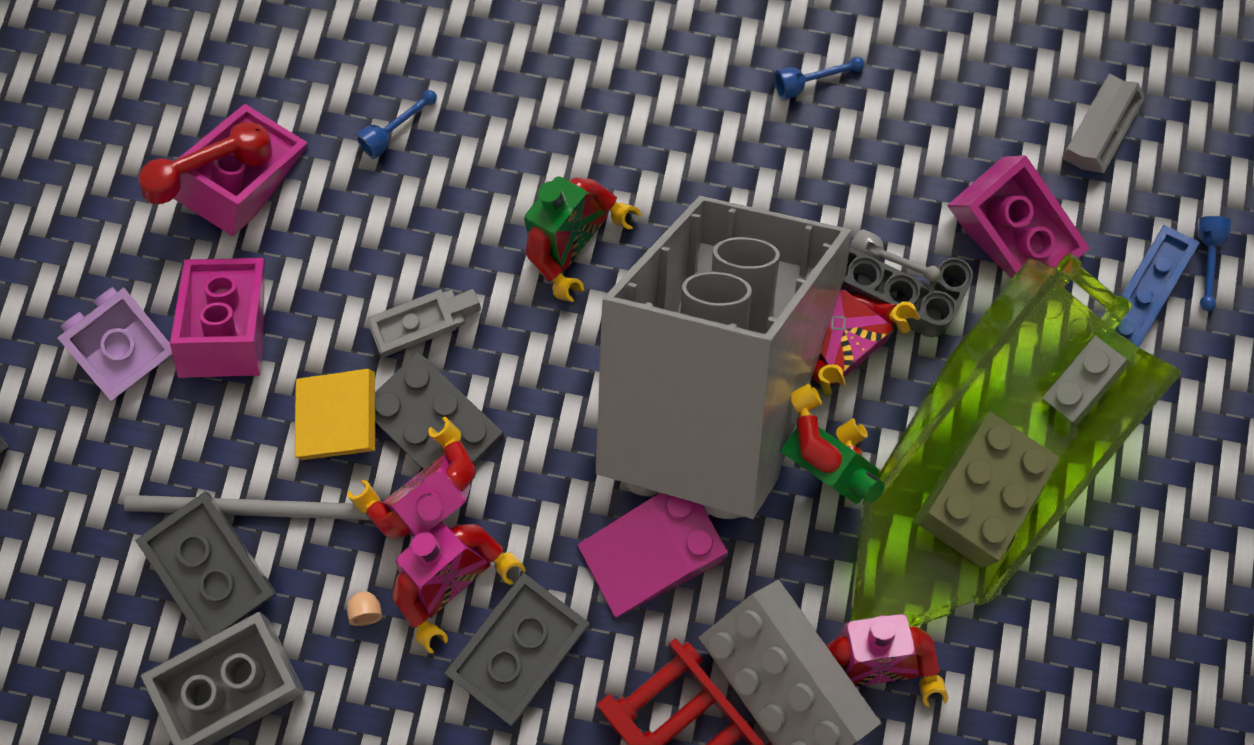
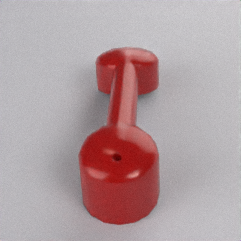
M241 122L231 129L228 138L174 161L163 158L149 161L140 171L138 179L143 198L153 204H164L171 201L180 191V175L231 153L239 162L245 165L258 166L267 163L272 157L269 132L260 124Z

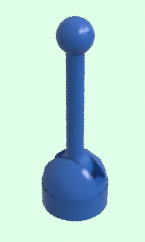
M854 57L849 63L805 75L797 68L787 67L779 69L774 73L775 87L782 100L790 99L802 93L805 82L849 70L860 72L864 68V61L860 57Z
M433 90L425 91L421 100L384 128L377 125L364 127L355 134L358 144L370 158L376 159L388 148L390 141L389 133L424 106L435 104L437 94Z
M1204 216L1198 219V238L1202 244L1208 246L1205 293L1199 303L1204 311H1211L1216 306V300L1213 297L1216 248L1223 245L1230 235L1231 220L1226 217Z

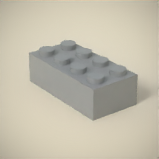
M779 579L751 594L698 637L772 745H853L881 724Z

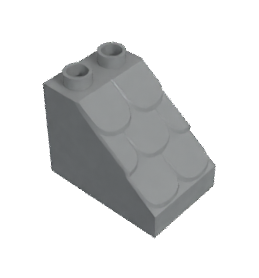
M699 196L602 298L596 474L625 482L626 487L630 491L641 496L653 497L663 493L702 504L708 514L718 518L735 519L744 516L754 519L779 478L785 457L780 450L793 433L796 419L799 415L792 404L791 394L796 389L808 383L810 384L822 350L823 339L846 275L852 229Z

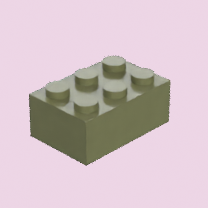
M989 411L971 424L913 522L981 568L994 564L1001 560L1060 457Z

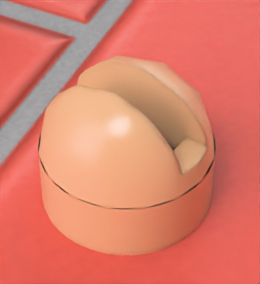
M360 591L354 594L348 601L347 614L350 625L365 626L382 619L380 602L372 593Z

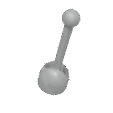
M862 229L852 240L850 247L877 260L881 257L921 273L930 282L937 281L941 276V271L936 266L925 267L885 251L881 238L872 232Z

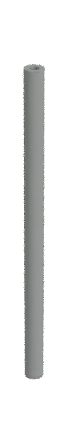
M126 495L124 510L131 512L174 513L196 497ZM213 498L224 515L370 520L366 513L359 512L353 503Z

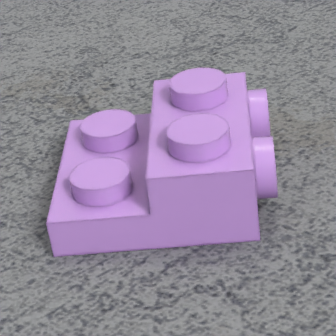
M113 287L93 301L97 308L84 317L81 312H78L63 323L60 327L64 333L58 337L60 342L110 401L114 400L172 355L170 342L127 290L122 288L117 292Z

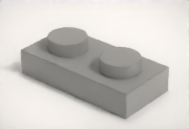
M1095 335L1044 395L1043 399L1077 426L1130 365V362Z

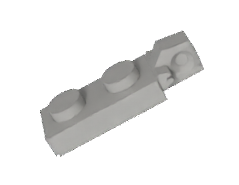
M440 289L367 318L379 353L384 358L456 330V327L465 324L463 318L481 311V306L474 289L454 296L452 290L442 292Z

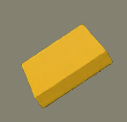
M363 369L296 379L295 458L307 460L375 451L374 371Z

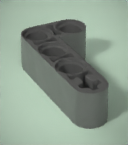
M849 247L848 270L840 290H845L850 294L857 293L879 302L894 305L899 304V302L892 299L890 292L898 291L903 293L907 298V302L914 304L920 317L919 320L914 318L906 319L911 330L932 338L944 334L951 324L972 283L973 272L970 265L963 259L948 258L938 267L941 271L940 278L935 282L927 284ZM856 274L866 275L870 278L872 284L861 285L856 282L854 276ZM943 276L954 277L960 286H949L943 280ZM931 308L938 310L943 315V320H933L928 316L926 310Z

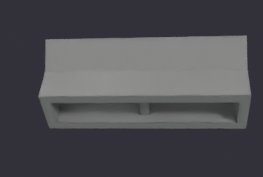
M1109 73L1061 159L1082 170L1104 173L1145 99L1139 83L1123 81Z

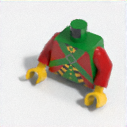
M558 176L540 186L538 190L539 198L525 214L524 222L528 234L526 255L548 282H554L552 289L557 299L574 302V299L569 295V287L574 291L583 292L584 285L579 279L564 277L562 273L565 272L606 220V213L608 211L611 212V220L614 224L627 229H633L632 226L626 223L625 216L630 212L641 217V211L635 206L617 203V197L593 179L573 178L568 181Z
M809 383L793 391L791 401L800 417L796 419L797 427L780 452L853 503L858 504L862 499L868 503L877 501L885 488L884 482L878 478L880 469L862 457L861 449L856 447V444L868 438L864 425L860 424L857 426L855 419L852 418L837 428L836 435L838 439H836L819 427L817 416L812 415L810 410L822 405L818 391L812 388Z

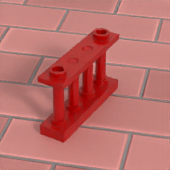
M676 638L668 646L669 651L675 658L626 699L620 697L616 701L609 693L596 704L599 712L626 745H666L712 704L719 709L730 724L706 745H733L741 737L748 745H765L699 665L703 662V659L689 642L681 645ZM687 671L702 691L653 733L648 730L643 734L633 722L638 717L636 712L683 672Z

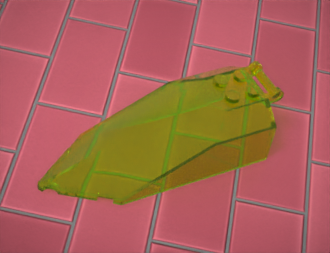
M1072 253L1064 256L1056 268L1029 258L947 359L877 476L885 484L882 495L873 503H868L864 499L862 501V520L857 547L851 621L871 619L880 615L904 614L907 616L909 626H919L951 615V609L971 602L978 606L992 601L1180 376L1181 371L1177 367L1140 349L1114 330L1128 314L1132 303L1123 295L1116 296L1083 269L1081 261ZM1070 279L1106 308L1105 314L1101 318L1064 289ZM1096 335L1128 359L1130 365L1076 426L1047 403L1043 397ZM991 411L1060 458L1001 560L981 568L914 523L913 520L971 424Z

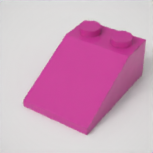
M247 104L242 105L181 157L228 138L231 129L241 122H253L260 124L269 132L272 146L271 159L263 165L250 166L239 162L231 153L180 175L181 188L177 196L173 198L231 236H234L258 214L308 145V142Z
M1026 155L1002 157L947 205L968 236L1030 298H1035L1090 248Z
M264 258L184 260L170 340L178 378L260 376L264 336Z
M663 493L652 497L577 544L615 619L725 562L728 554L702 504Z

